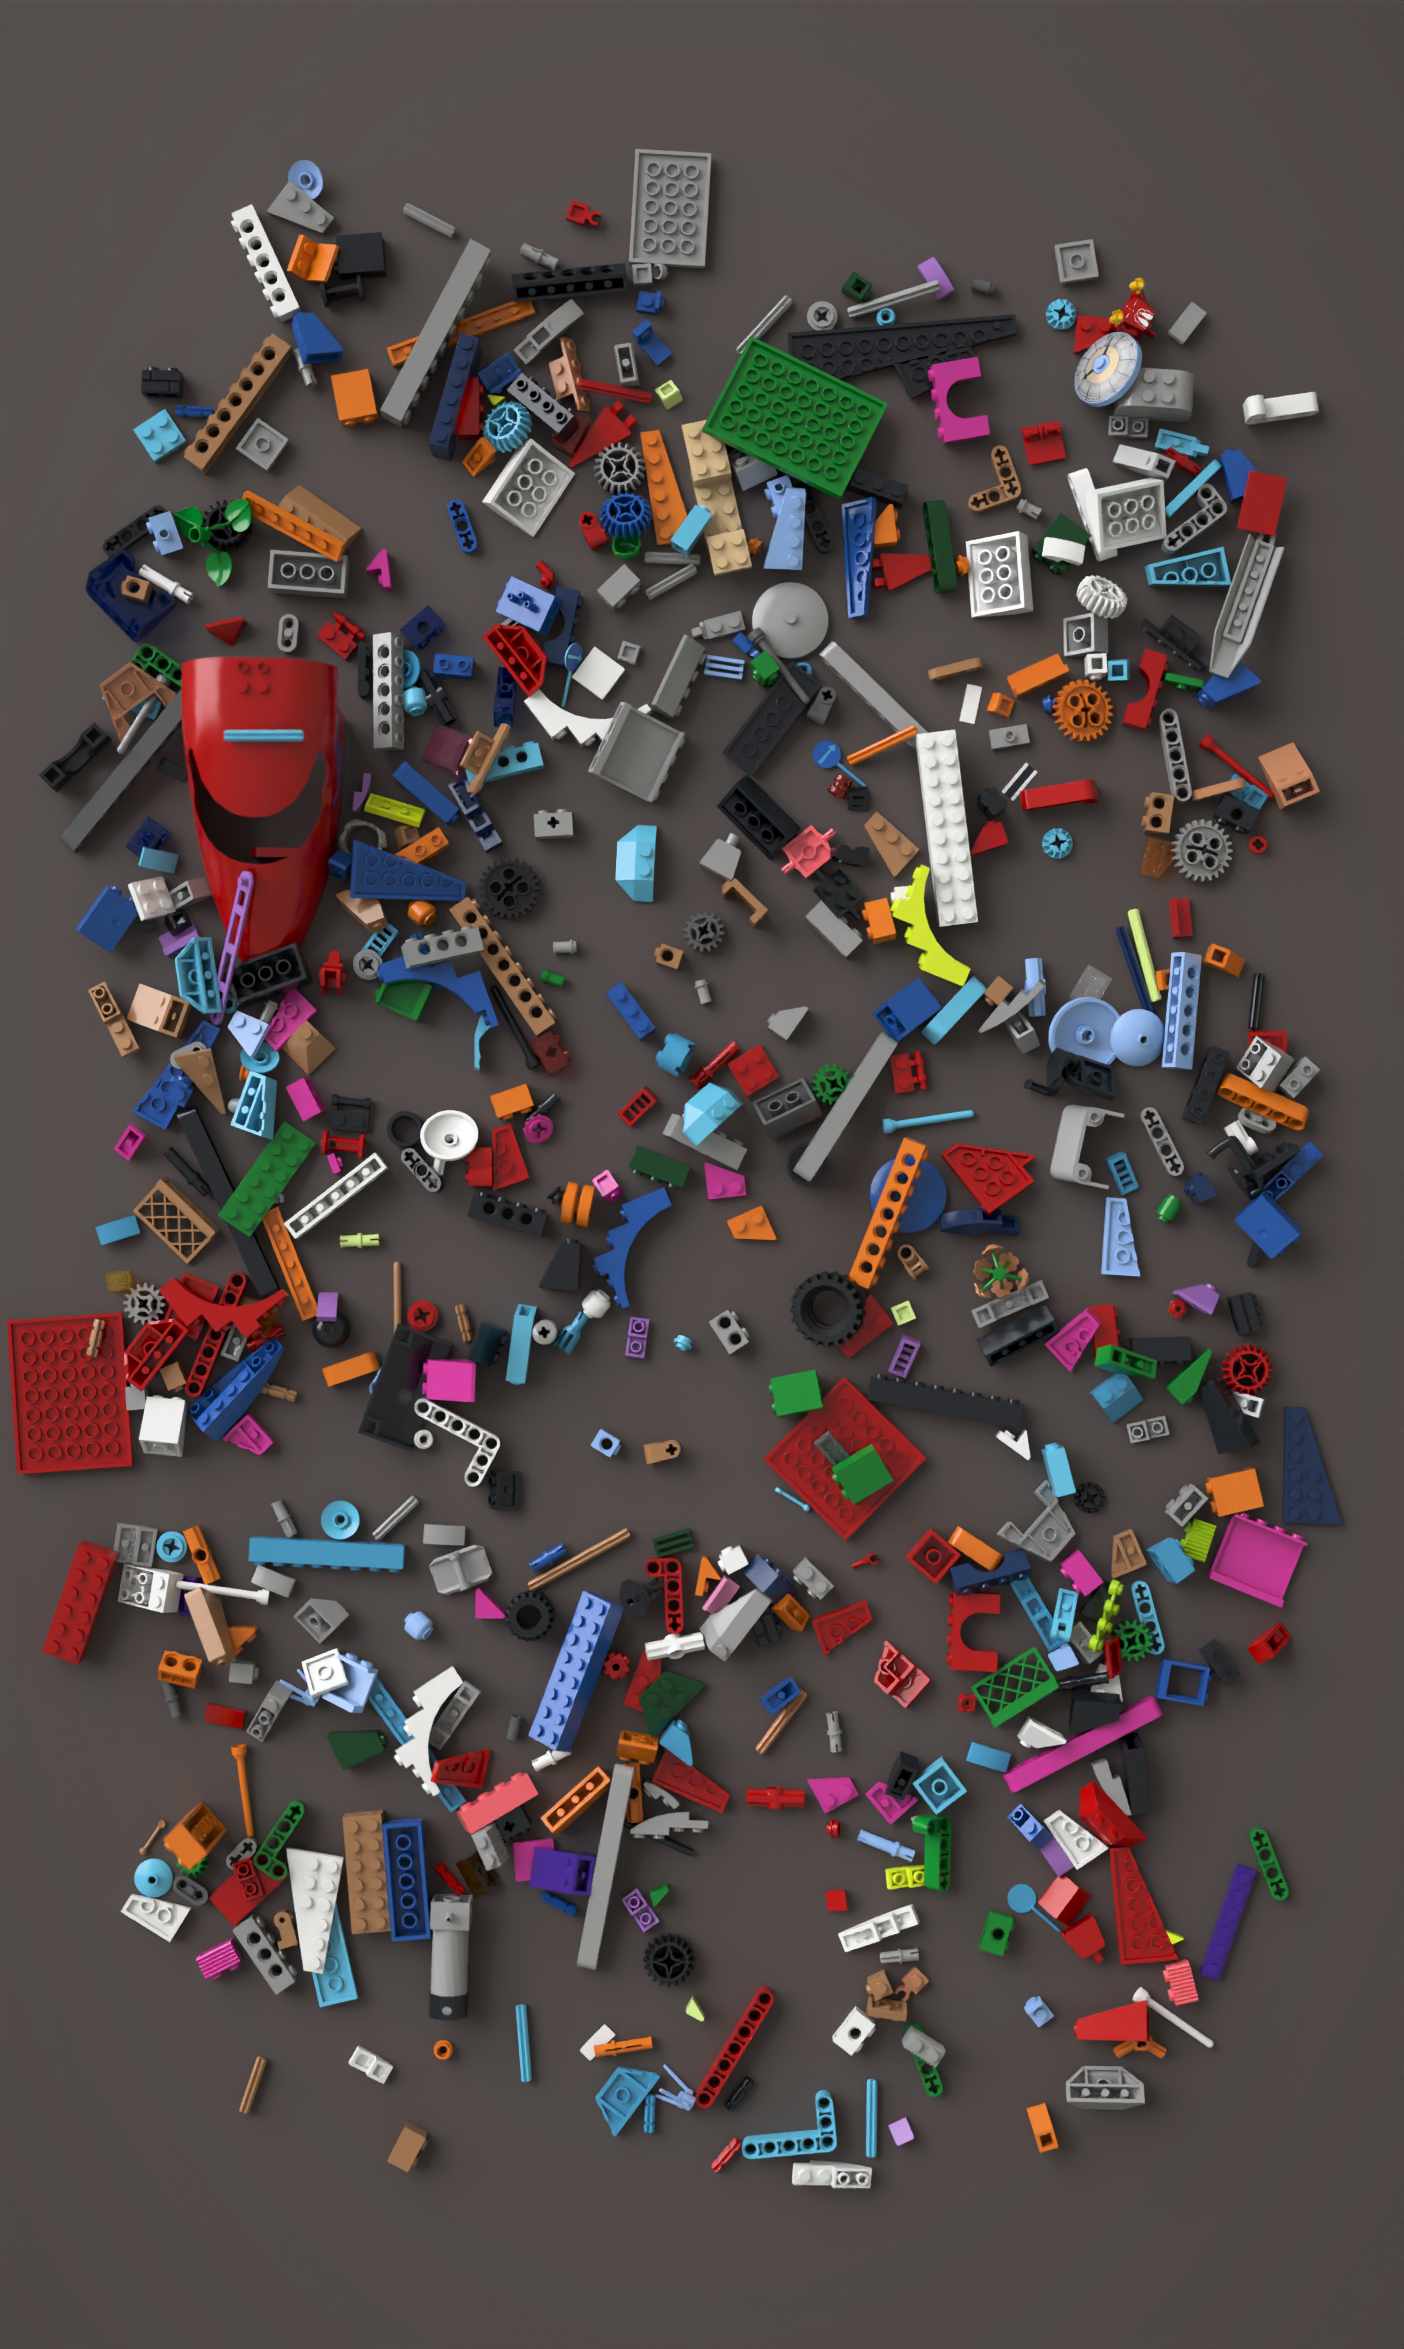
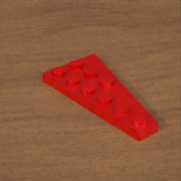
M1129 1846L1109 1847L1120 1964L1178 1960Z

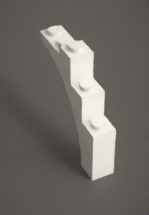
M540 690L524 700L527 708L552 740L556 738L558 740L566 735V730L568 729L581 747L591 745L596 740V736L602 742L613 719H589L574 715L555 705ZM647 704L637 709L649 716L652 713Z
M453 1666L413 1691L415 1694L412 1697L418 1707L422 1705L423 1709L404 1721L406 1725L403 1728L409 1737L413 1735L414 1738L396 1749L397 1755L394 1756L400 1766L404 1764L407 1768L411 1764L414 1765L411 1769L417 1778L421 1776L425 1782L422 1784L427 1794L432 1793L433 1796L440 1793L436 1783L430 1781L432 1772L428 1756L429 1734L434 1718L442 1703L456 1688L463 1684Z

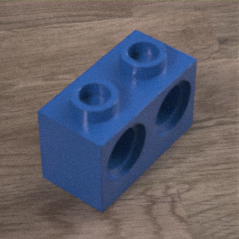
M435 654L433 669L435 677L473 681L475 668L473 657Z

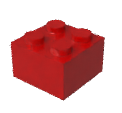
M930 1527L905 1557L936 1584L961 1554Z

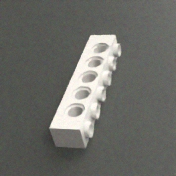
M251 204L231 213L234 219L231 221L235 232L239 231L242 236L239 238L243 249L247 248L250 253L247 255L251 267L256 266L257 272H255V276L259 284L263 282L266 288L262 290L266 300H271L273 306L270 308L274 317H279L281 323L293 318L295 314L301 312L300 307L253 205ZM248 227L254 228L251 233H246L245 230ZM255 245H262L259 250H253ZM263 262H269L267 267H261ZM271 279H277L275 284H268ZM279 296H285L283 301H276Z
M378 1153L372 1154L286 1221L284 1225L295 1239H299L387 1171L389 1167Z

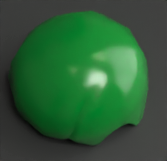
M614 535L613 553L619 559H634L641 550L640 537L634 535L633 539L629 536L624 540L622 536L617 539Z

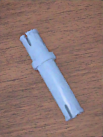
M863 1829L860 1830L857 1841L888 1852L892 1857L898 1856L909 1862L912 1861V1857L915 1854V1850L900 1845V1842L895 1841L894 1843Z

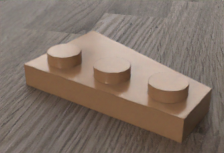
M878 812L864 825L866 832L879 851L892 877L895 878L919 851V848Z

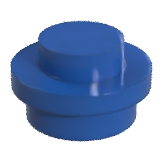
M1047 695V697L1043 698L1044 712L1053 714V710L1056 709H1053L1052 706L1056 705V702L1051 695Z

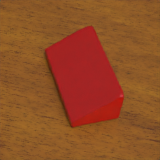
M209 1702L206 1706L205 1722L243 1729L247 1710Z

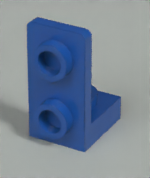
M647 319L632 331L635 342L657 366L661 365L671 356V351L652 331V324Z
M172 1077L171 1081L175 1082L167 1099L185 1108L196 1087L191 1085L192 1081L184 1077Z

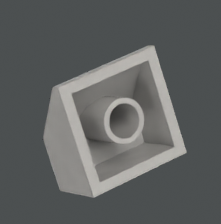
M1088 613L1063 619L1064 657L1109 654L1108 618L1099 617L1095 613Z

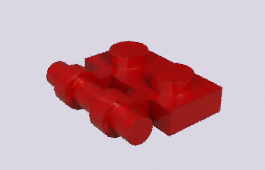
M335 611L332 617L337 620L336 624L333 625L327 621L316 636L347 661L358 647L353 640L357 637L362 641L366 634L361 631L358 625H353L347 616ZM343 626L350 631L348 636L340 631Z
M921 1051L914 1052V1060H909L908 1053L889 1057L895 1094L915 1091L913 1083L918 1082L920 1090L928 1088V1076L925 1075L924 1070L925 1058H922ZM911 1066H916L917 1077H912Z

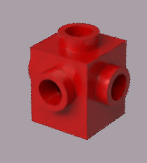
M621 1650L617 1653L612 1651L606 1655L602 1669L607 1677L611 1676L613 1680L615 1678L620 1680L628 1675L627 1671L630 1670L629 1664L631 1662L626 1653L622 1654ZM613 1664H619L620 1668L618 1670L613 1669Z

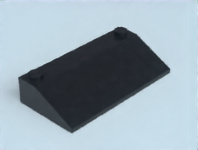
M398 1323L357 1433L412 1452L414 1436L420 1430L424 1419L416 1414L414 1408L418 1399L426 1398V1394H422V1383L426 1382V1375H423V1363H427V1358L446 1359L453 1343ZM421 1402L418 1404V1409L421 1412H426L428 1404Z

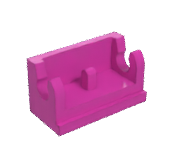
M304 1077L286 1087L303 1121L310 1120L327 1111L310 1077Z

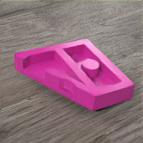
M704 1163L708 1200L746 1195L744 1176L709 1163Z
M250 1413L222 1438L223 1441L237 1444L238 1447L249 1449L258 1455L263 1454L275 1442Z
M850 1777L807 1779L824 1813L859 1795Z
M878 1782L865 1795L891 1825L918 1799L906 1794L902 1801L886 1795L887 1785Z

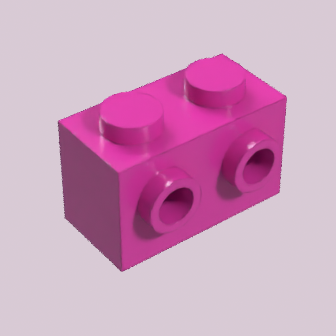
M1078 1549L1059 1563L1062 1566L1060 1571L1066 1579L1069 1577L1074 1582L1072 1587L1078 1594L1082 1592L1086 1596L1103 1583V1580Z

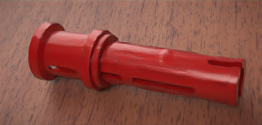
M732 1041L707 1065H702L700 1070L688 1079L700 1091L702 1089L701 1086L709 1079L712 1080L715 1076L714 1073L740 1049Z

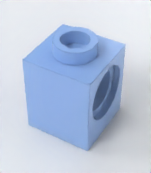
M602 1428L590 1445L608 1457H611L612 1454L616 1456L621 1448L619 1444L620 1439ZM610 1439L613 1446L610 1449H605L602 1446V1440Z

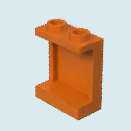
M369 369L331 376L339 421L342 426L353 427L356 423H372L375 419H379Z
M1245 1468L1243 1471L1207 1478L1208 1483H1205L1207 1494H1211L1212 1498L1210 1508L1212 1513H1215L1218 1517L1264 1506L1255 1468Z

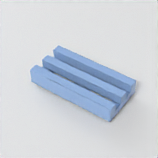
M707 655L704 675L742 681L745 660ZM710 661L740 665V667L710 663ZM709 667L739 672V675L710 671Z

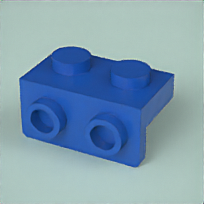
M507 352L476 373L488 393L496 395L505 389L503 386L509 382L512 384L522 371L518 368L511 354Z

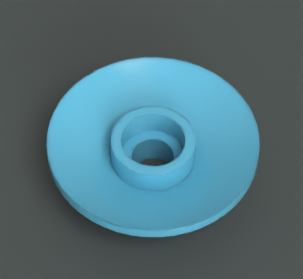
M262 1042L254 1059L243 1048L241 1062L249 1071L267 1073L278 1065L279 1053L269 1043Z
M334 1501L330 1503L321 1515L323 1530L327 1535L335 1539H345L352 1536L358 1529L360 1522L357 1509L347 1501ZM339 1516L344 1517L345 1520L343 1523H340L338 1521Z
M156 1858L145 1860L136 1869L134 1876L135 1885L147 1897H160L171 1888L173 1872L170 1866L163 1860ZM149 1877H155L156 1881L154 1883L150 1882Z

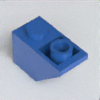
M1021 1803L1007 1817L1039 1850L1053 1836Z

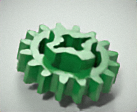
M827 1064L824 1065V1069L821 1067L817 1069L818 1073L813 1074L816 1080L811 1081L810 1084L815 1085L811 1089L812 1092L816 1091L817 1093L815 1099L820 1097L821 1104L827 1101V1106H830L832 1103L835 1105L851 1078L846 1077L849 1073L848 1071L842 1072V1066L836 1069V1064H832L831 1068ZM825 1073H833L831 1077L824 1076ZM831 1081L833 1082L832 1085L834 1086V1088L832 1089L830 1088L831 1084L829 1083ZM832 1093L839 1094L837 1097H830Z
M1126 1619V1624L1120 1622V1628H1114V1632L1117 1634H1112L1111 1638L1115 1635L1119 1636L1121 1658L1128 1656V1661H1130L1134 1657L1138 1661L1139 1656L1142 1658L1146 1657L1145 1651L1151 1652V1648L1148 1646H1153L1154 1644L1153 1641L1149 1640L1153 1638V1634H1148L1150 1627L1144 1628L1143 1621L1137 1624V1619H1134L1133 1623ZM1127 1628H1135V1630H1132V1631H1127V1630H1125V1629H1127ZM1141 1632L1145 1637V1642L1141 1639ZM1137 1634L1135 1637V1641L1131 1643L1130 1646H1128L1130 1643V1638H1132V1636L1134 1637V1635ZM1120 1639H1122L1124 1642V1648L1120 1643ZM1133 1649H1138V1650H1140V1651H1137V1652H1130V1650H1133Z

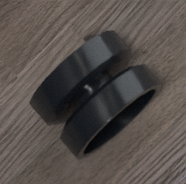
M810 1143L797 1145L790 1151L786 1159V1169L790 1178L794 1182L806 1186L816 1184L822 1180L828 1171L829 1164L826 1156L810 1182L793 1172V1169Z

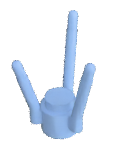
M297 1669L299 1675L307 1683L305 1674L300 1669ZM282 1679L279 1681L302 1696L301 1698L291 1694L289 1698L302 1702L307 1706L311 1705L314 1707L321 1697L320 1695L312 1698L309 1688L303 1692Z
M664 2064L663 2067L685 2092L681 2091L676 2096L661 2088L659 2091L668 2097L656 2094V2098L689 2111L696 2100V2097L692 2095L693 2090L688 2088Z

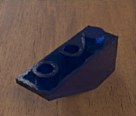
M506 667L498 668L493 711L494 727H500L503 723L513 728L517 681Z

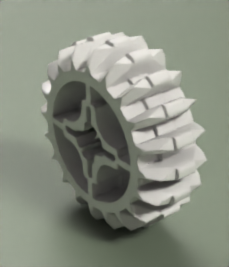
M1093 575L1090 577L1086 576L1080 582L1076 594L1078 601L1082 602L1081 605L1085 606L1087 610L1092 611L1093 614H1098L1099 617H1109L1110 619L1118 618L1126 608L1128 600L1125 592H1122V588L1117 587V584L1112 583L1111 580H1106L1105 577L1100 578Z

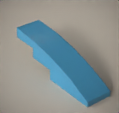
M1029 1577L1022 1581H1010L1012 1589L1048 1651L1050 1652L1066 1643L1062 1638H1050L1053 1618Z

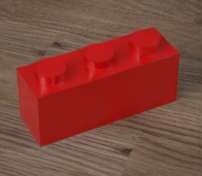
M469 378L457 422L456 435L458 440H479L481 434H484L482 429L484 422H481V415H484V403H481V396H484V384L480 383L479 378Z
M1113 1304L1088 1307L1100 1321L1098 1328L1092 1336L1094 1361L1096 1360V1352L1099 1347L1114 1345L1122 1348L1118 1346L1117 1338H1120V1329L1115 1324V1319H1118L1117 1308H1113Z

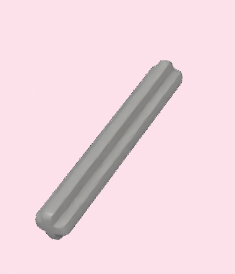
M785 295L736 348L740 356L751 336L760 340L792 305L790 297Z

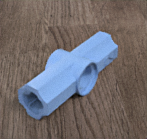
M1042 958L1025 959V991L1028 994L1040 979L1045 982ZM1046 985L1028 1003L1029 1017L1046 1016L1044 998L1046 995Z

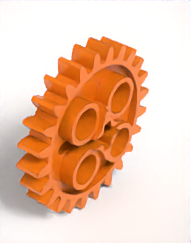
M1079 679L1076 683L1072 681L1069 683V686H1063L1064 691L1057 692L1060 697L1054 698V701L1058 704L1052 706L1053 709L1057 710L1052 716L1058 717L1054 723L1061 724L1058 730L1064 729L1063 736L1070 734V740L1076 738L1077 742L1082 740L1088 742L1090 739L1095 740L1097 736H1102V731L1108 730L1106 725L1111 724L1108 717L1113 716L1109 712V709L1113 708V706L1107 704L1111 698L1105 699L1107 691L1101 693L1102 686L1095 688L1096 682L1089 684L1088 679L1084 680L1083 683ZM1088 696L1092 698V705L1088 702ZM1071 698L1075 701V706L1071 705ZM1091 715L1095 718V724L1090 719ZM1073 717L1078 721L1077 726L1073 723Z

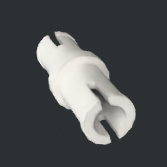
M548 1750L545 1755L532 1760L533 1767L538 1772L551 1764L555 1765L560 1759L571 1755V1751L569 1753Z

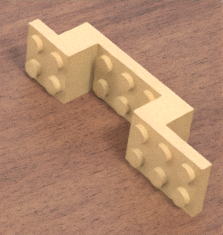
M703 420L682 425V431L697 505L699 507L701 505L705 506L712 515L711 521L704 530V537L714 576L752 568L745 532L741 526L725 443L702 432V428L707 421Z

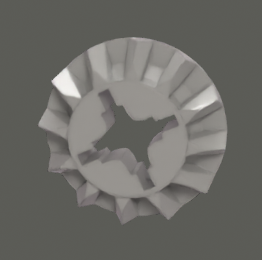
M819 301L809 308L807 321L812 329L829 330L834 328L837 322V311L832 304ZM827 312L825 317L827 321L821 320L818 322L819 316L817 313L823 315Z
M364 949L354 957L353 968L359 977L366 980L375 979L378 977L377 970H380L379 964H382L383 960L379 953L372 949ZM373 959L371 964L373 968L369 967L364 970L366 965L365 960L369 961Z

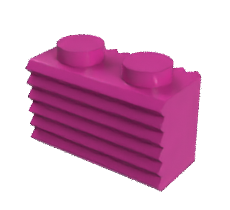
M233 1938L199 1954L196 1958L205 1979L211 1977L212 1980L222 1976V1971L228 1968L230 1971L240 1966L239 1963L243 1960Z

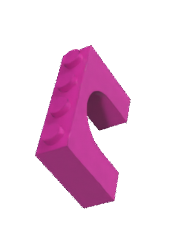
M978 357L933 364L930 370H928L929 381L933 383L931 396L932 400L936 402L937 408L934 409L935 420H939L940 427L937 429L938 439L942 440V444L990 435L987 415L972 418L957 417L948 408L946 400L947 392L951 385L981 377Z

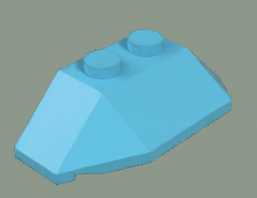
M637 825L617 842L615 881L634 902H653L657 826Z
M194 937L175 958L180 997L203 1014L221 1013L222 1007L211 937Z
M708 1083L685 1104L683 1133L697 1146L744 1103L730 1089Z

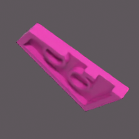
M297 989L288 991L284 1000L282 999L279 1005L280 1008L276 1016L273 1017L270 1023L271 1027L265 1037V1040L277 1052L306 1020L309 1021L318 1012Z
M1087 1308L1059 1330L1058 1333L1048 1339L1044 1345L1071 1372L1098 1328L1100 1321Z

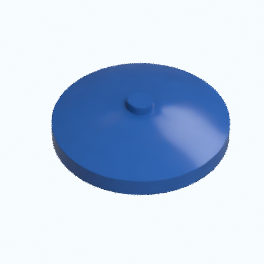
M908 1156L907 1163L913 1166L915 1158ZM895 1159L884 1164L877 1171L871 1182L869 1196L873 1212L876 1209ZM922 1161L920 1168L922 1172L919 1179H915L913 1183L915 1189L911 1198H907L905 1204L908 1207L905 1214L899 1218L898 1222H901L898 1232L913 1233L924 1230L931 1226L943 1212L947 1195L945 1182L939 1171L928 1161ZM901 1173L899 1179L902 1183L906 1184L908 1176L905 1173ZM894 1191L892 1197L895 1201H899L901 1194L898 1191ZM888 1208L885 1211V1215L887 1218L892 1219L894 1212Z

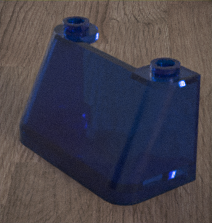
M123 548L89 572L86 591L89 597L131 640L139 642L175 608L176 601L171 594L162 592L159 595L153 588L148 605L126 599L122 594L121 585L123 580L126 581L127 575L144 579L134 570L135 558ZM134 586L131 592L137 593L140 586Z

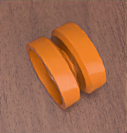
M568 1182L561 1206V1223L571 1224L575 1213H577V1226L588 1227L595 1193L594 1186L585 1185L581 1196H578L579 1184Z

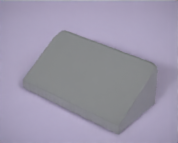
M232 1323L233 1326L228 1332L220 1355L238 1362L248 1338H245L236 1325Z

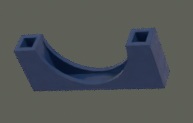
M460 333L429 440L432 455L449 461L452 460L456 446V429L463 395L473 370L478 369L482 356V348L478 337Z

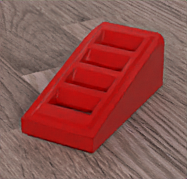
M645 1086L617 1114L631 1127L659 1098ZM643 1093L651 1100L650 1103L642 1096ZM639 1099L646 1107L643 1108L636 1100ZM632 1104L640 1111L639 1114L631 1107ZM626 1110L635 1117L633 1120L625 1113Z

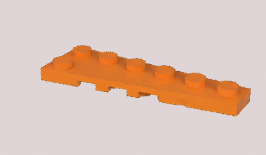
M660 431L640 432L657 547L671 545L672 537L687 517L686 510Z

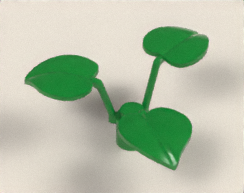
M245 499L232 501L225 510V516L229 521L212 527H201L204 523V517L197 507H186L173 513L174 520L185 537L194 543H201V546H205L215 552L207 557L205 565L208 575L217 587L224 585L230 578L233 571V561L228 552L219 553L218 549L207 544L211 538L210 531L231 524L235 531H246L252 522V509L250 502Z

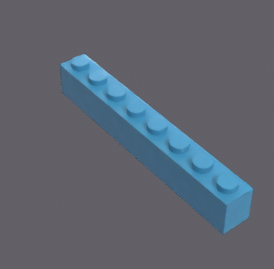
M252 1536L250 1538L249 1561H254V1565H265V1562H273V1566H285V1563H292V1567H304V1564H311L312 1568H323V1565H331V1569H342V1566H349L350 1570H361V1567H368L369 1571H381V1568H387L388 1572H400V1569L405 1568L406 1544Z

